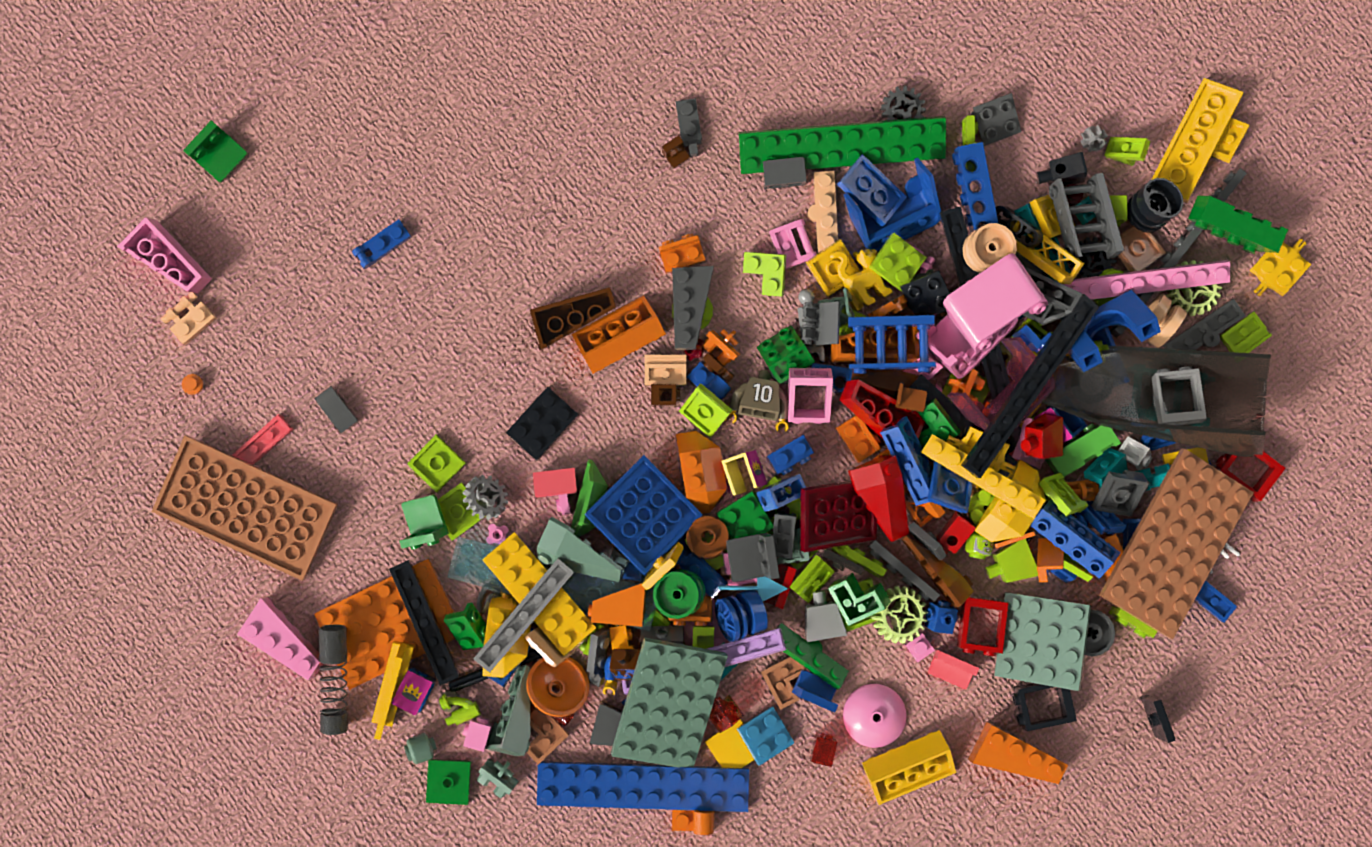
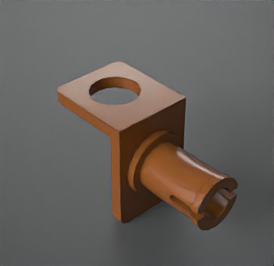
M900 383L895 407L923 412L927 392L903 387L904 383Z

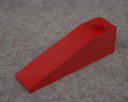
M881 455L848 470L854 491L867 504L866 508L872 511L878 525L890 542L908 535L909 528L903 478L896 455Z

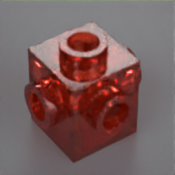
M730 695L723 699L719 696L714 700L709 718L721 733L736 724L744 714Z

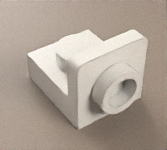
M1130 437L1126 438L1118 450L1126 454V461L1135 465L1137 470H1142L1143 467L1146 468L1152 460L1150 448Z

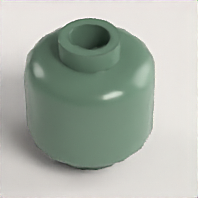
M426 733L408 738L406 741L407 745H404L408 761H412L414 764H420L432 759L434 756L433 750L437 749L433 737L429 738Z

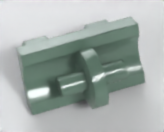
M489 758L479 770L480 775L477 779L483 786H487L490 781L494 783L497 787L493 792L499 798H503L506 794L509 795L519 782L512 776L514 773L507 769L511 764L507 761L503 766L498 761L494 763Z

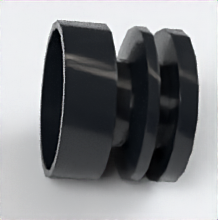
M1164 178L1152 179L1127 201V218L1136 229L1146 233H1153L1160 230L1167 222L1180 213L1184 203L1183 196L1173 182Z

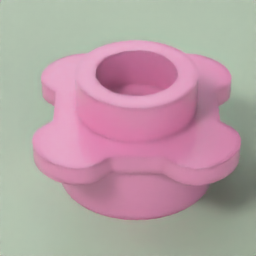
M490 524L488 526L489 536L486 538L488 544L497 543L500 545L506 540L509 531L508 527Z

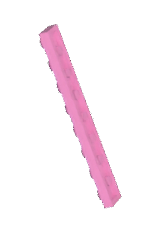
M1223 260L1074 279L1071 285H1063L1085 294L1092 300L1120 296L1131 289L1135 294L1228 283L1230 282V261Z

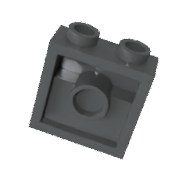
M1124 470L1121 474L1109 471L1091 506L1095 511L1132 516L1143 493L1147 490L1149 481L1140 472Z

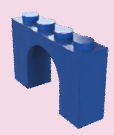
M1132 289L1099 306L1068 351V354L1083 372L1103 362L1099 348L1091 340L1094 334L1102 328L1111 325L1128 327L1141 342L1161 332L1155 314Z

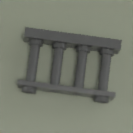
M1103 173L1095 174L1084 185L1064 187L1062 179L1058 178L1049 186V196L1053 200L1065 250L1078 259L1082 257L1083 253L1097 251L1106 252L1107 259H1111L1124 251ZM1087 192L1090 194L1091 204L1068 205L1066 195ZM1095 213L1097 223L1074 226L1072 214ZM1100 232L1103 242L1079 245L1076 234Z

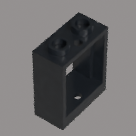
M1036 683L1013 687L1015 693H1012L1014 705L1018 706L1019 714L1016 715L1019 727L1022 726V729L1025 731L1077 721L1070 689L1056 687L1062 717L1031 723L1025 693L1054 687Z

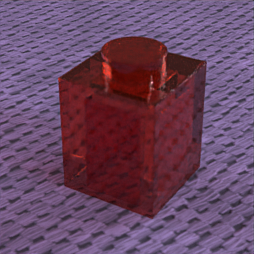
M821 732V735L815 734L809 758L811 762L832 767L838 743L836 739H833L834 735Z

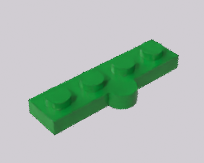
M780 623L776 629L780 628L782 630L786 650L783 651L835 689L838 690L842 687L849 670L823 653V647L819 640L807 642L784 624Z

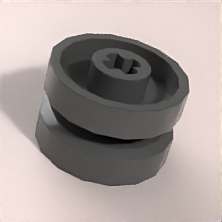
M1091 609L1085 655L1093 657L1102 655L1110 649L1114 643L1115 629L1114 624L1107 615L1101 611Z

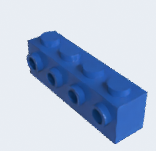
M1051 499L1030 525L1037 533L1042 534L1054 546L1063 550L1071 559L1077 561L1099 579L1113 565L1121 553L1072 515L1065 516V514L1061 513Z

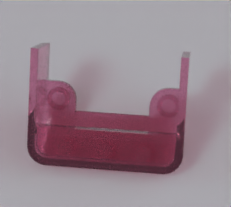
M1020 337L1003 338L1001 340L1013 355L1006 366L1007 373L1012 381L986 408L981 402L972 401L966 393H949L947 395L967 420L984 431L1036 358ZM1053 376L1050 377L1017 427L1053 391L1055 387Z

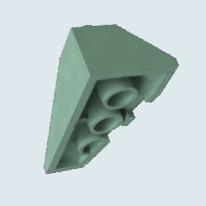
M527 665L519 666L508 689L510 697L504 704L502 703L500 708L502 716L499 723L494 722L486 746L487 750L513 756H525V753L529 750L530 698L527 693L526 683L530 667Z

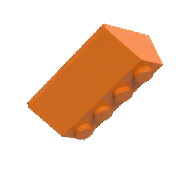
M643 295L571 335L592 374L632 352L641 349L643 346L666 335L657 315Z

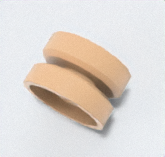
M989 223L971 232L963 245V257L966 264L978 273L983 272L1008 254H1016L1017 251L1016 239L1013 233L1006 226L998 223Z
M1164 294L1159 295L1148 306L1157 317L1161 330L1160 333L1148 339V342L1156 348L1161 347L1170 339L1187 315V311L1179 305L1170 308L1172 300Z

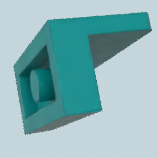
M1108 448L1084 471V478L1099 484L1100 490L1109 471L1122 474L1124 470H1127L1126 454Z

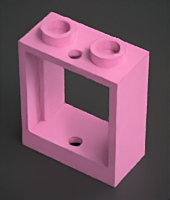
M789 368L788 422L796 424L803 422H814L816 424L830 423L833 384L831 368ZM795 385L826 386L824 409H794Z

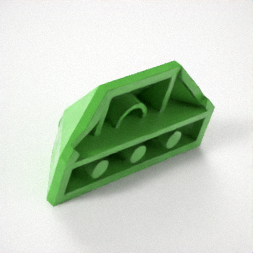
M588 459L571 525V528L575 530L574 535L578 538L596 528L584 514L608 491L607 482L595 462L591 459Z

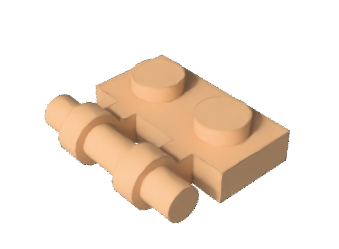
M193 292L181 297L180 302L173 308L167 309L165 311L166 314L161 317L165 324H168L171 320L176 323L170 330L184 345L188 344L217 319L203 302L196 306L192 303L198 298ZM187 307L189 312L181 318L178 314Z

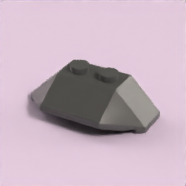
M1025 267L1047 299L1048 306L1040 314H1030L1027 311L1023 316L1045 325L1073 313L1083 296L1082 293Z

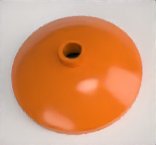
M544 657L541 658L531 668L526 683L528 696L535 707L541 712L554 717H564L577 712L586 702L590 689L586 671L571 657L556 667L548 664ZM552 687L557 688L558 692H553Z

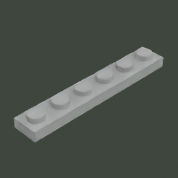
M557 559L473 659L490 673L574 572Z

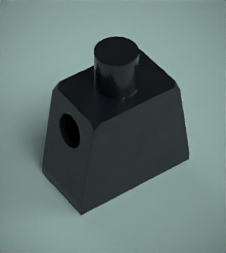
M1083 152L1049 161L1047 170L1037 172L1038 183L1050 182L1052 184L1058 178L1062 179L1063 186L1085 182L1088 171Z

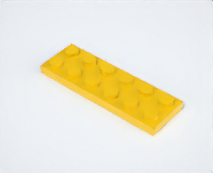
M1204 78L1152 179L1164 178L1173 182L1179 188L1183 196V202L1188 203L1243 96V92Z
M515 532L482 559L518 603L525 598L547 571ZM562 587L534 620L564 657L597 629Z

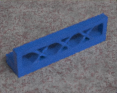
M902 417L896 425L884 428L880 433L890 454L896 455L902 478L917 506L930 502L927 499L933 469L927 457L921 453L923 448L908 417Z

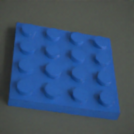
M643 455L584 515L645 575L653 567V563L660 556L663 557L689 530L692 523L703 514Z

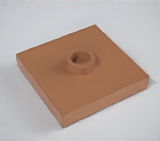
M1132 226L1120 234L1124 251L1118 257L1130 272L1142 271L1166 253L1151 233L1142 232Z

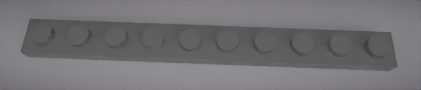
M1241 168L1235 172L1230 171L1223 179L1224 185L1221 188L1218 187L1211 196L1225 202L1247 173ZM1191 221L1185 228L1188 230L1184 236L1180 235L1174 242L1175 248L1172 252L1168 251L1162 257L1161 262L1163 263L1159 268L1175 267L1203 229L1194 226L1195 222ZM1154 292L1140 293L1137 296L1146 304ZM1111 325L1113 328L1110 330V333L1114 337H1118L1123 334L1127 327Z

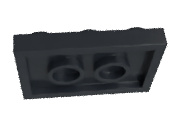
M547 387L509 428L506 434L538 461L579 414Z

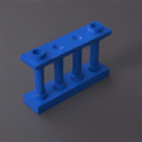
M935 315L848 317V327L853 328V332H855L856 364H849V370H854V374H865L866 370L918 369V372H931V368L936 367V362H929L928 330H930V326L935 324ZM887 327H896V331H898V363H885V331H887ZM908 327H917V330H919L920 362L907 363L906 330H908ZM866 328H874V331H876L877 363L864 364V331H866Z

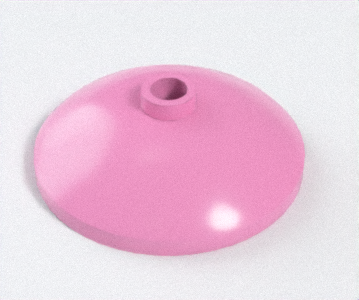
M866 684L854 690L846 700L843 709V721L847 732L856 742L872 748L884 747L894 742L901 735L906 723V709L900 696L891 688L882 684ZM874 714L880 715V719L878 721L873 720Z

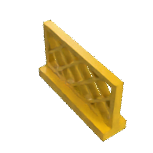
M393 641L371 721L378 724L374 739H381L384 726L392 727L397 706L392 704V700L408 671L414 645Z

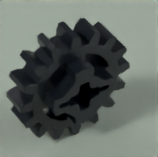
M1087 237L1084 239V243L1079 241V245L1101 243L1103 241L1098 242L1097 237H1094L1091 241ZM1104 251L1083 253L1079 260L1084 265L1078 273L1081 274L1080 278L1100 276L1104 270L1114 269L1111 264L1116 263V260L1112 258L1107 259L1106 252ZM1094 255V260H1093V261H1094L1095 263H1093V264L1091 265V263H1092V262H1091V261H1092L1091 256ZM1071 264L1070 267L1074 268L1076 264ZM1095 268H1096L1097 270H1099V269L1101 270L1100 272H1097V273H1092V272H1091V271H1092L1093 269H1095Z

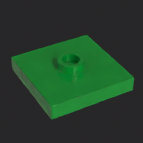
M428 760L426 803L468 805L471 761Z

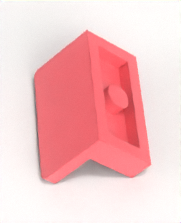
M575 468L533 473L536 498L577 492V473Z
M936 650L928 673L958 687L967 689L972 675L976 676L979 668Z

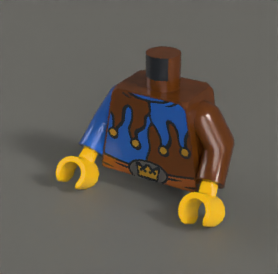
M640 649L612 650V655L606 659L604 664L605 679L607 680L603 688L605 695L608 689L613 691V695L615 694L618 684L614 679L632 681Z

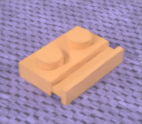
M645 355V386H651V384L686 386V355Z

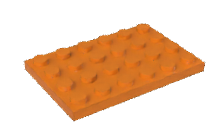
M426 559L414 565L413 568L447 643L454 640L455 637L445 624L444 618L446 614L455 612L430 559ZM392 576L314 614L320 627L333 624L347 627V663L341 668L347 671L346 676L343 678L347 681L349 690L385 673L393 641L414 645L411 660L425 654V650ZM340 669L341 674L343 676L345 674V671Z

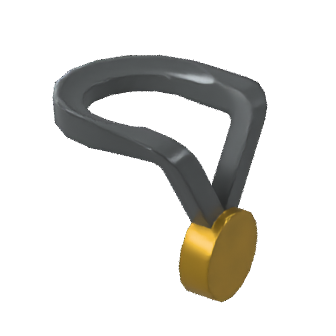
M485 584L478 595L477 610L480 614H484L492 598L502 597L508 599L512 597L511 593L506 588L499 590ZM486 591L495 592L487 597L485 606L482 609V600Z

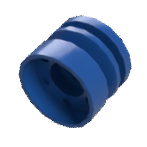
M746 590L737 593L735 597L731 595L716 601L715 613L718 626L729 642L743 639L747 634L755 635L764 632L767 629L766 609L761 597L755 590Z

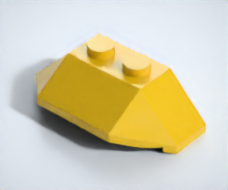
M1019 459L1013 474H1009L1007 478L1046 500L1044 491L1038 484L1041 481L1038 471ZM994 497L975 526L976 529L974 531L990 542L1024 536L1034 519Z
M513 596L508 599L502 597L491 599L484 645L519 605ZM531 624L490 673L483 668V676L505 678L509 672L527 658L529 642L525 637L531 631Z

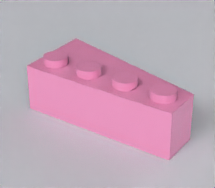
M145 217L117 246L148 265L154 271L164 275L165 278L187 292L199 293L212 280L204 269L157 220Z
M268 597L261 598L238 632V635L307 680L315 678L320 670L319 668L323 665V663L319 662V652L285 618L286 616L274 606Z

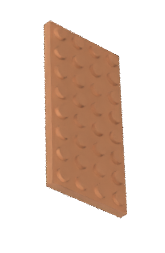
M184 435L151 512L303 581L306 579L338 503L193 437Z
M1180 449L1099 596L1167 638L1173 639L1254 492L1188 450Z

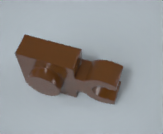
M708 352L702 358L705 361L703 365L710 372L716 371L728 383L735 377L713 354Z

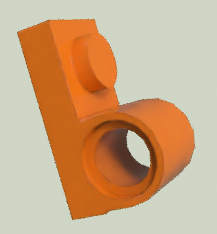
M672 810V831H693L694 834L711 835L714 833L715 811Z

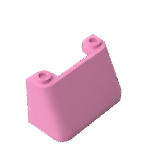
M1008 254L949 294L943 304L949 318L974 351L978 353L991 347L993 334L1027 311L1030 314L1042 313L1046 306H1048V301L1015 254Z
M947 314L936 326H930V330H928V350L954 376L961 379L1016 326L1018 318L993 334L990 348L976 353ZM918 331V334L916 335V338H917L918 340H919V331Z

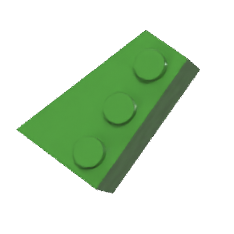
M1108 422L1095 425L1090 423L1083 429V433L1066 441L1063 445V456L1046 458L1045 461L1054 475L1061 473L1065 477L1084 466L1086 462L1094 457L1101 456L1108 448L1116 447L1121 442Z

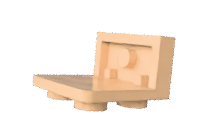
M539 627L528 633L525 637L529 645L536 649L544 657V660L553 667L558 666L573 655L586 640L584 639L564 657Z

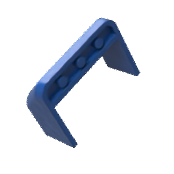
M919 158L914 159L918 175L909 179L905 185L907 198L882 227L859 205H856L848 193L843 194L850 219L866 249H875L879 253L892 233H896L903 240H906L933 227L941 220L939 215L941 208L933 174Z

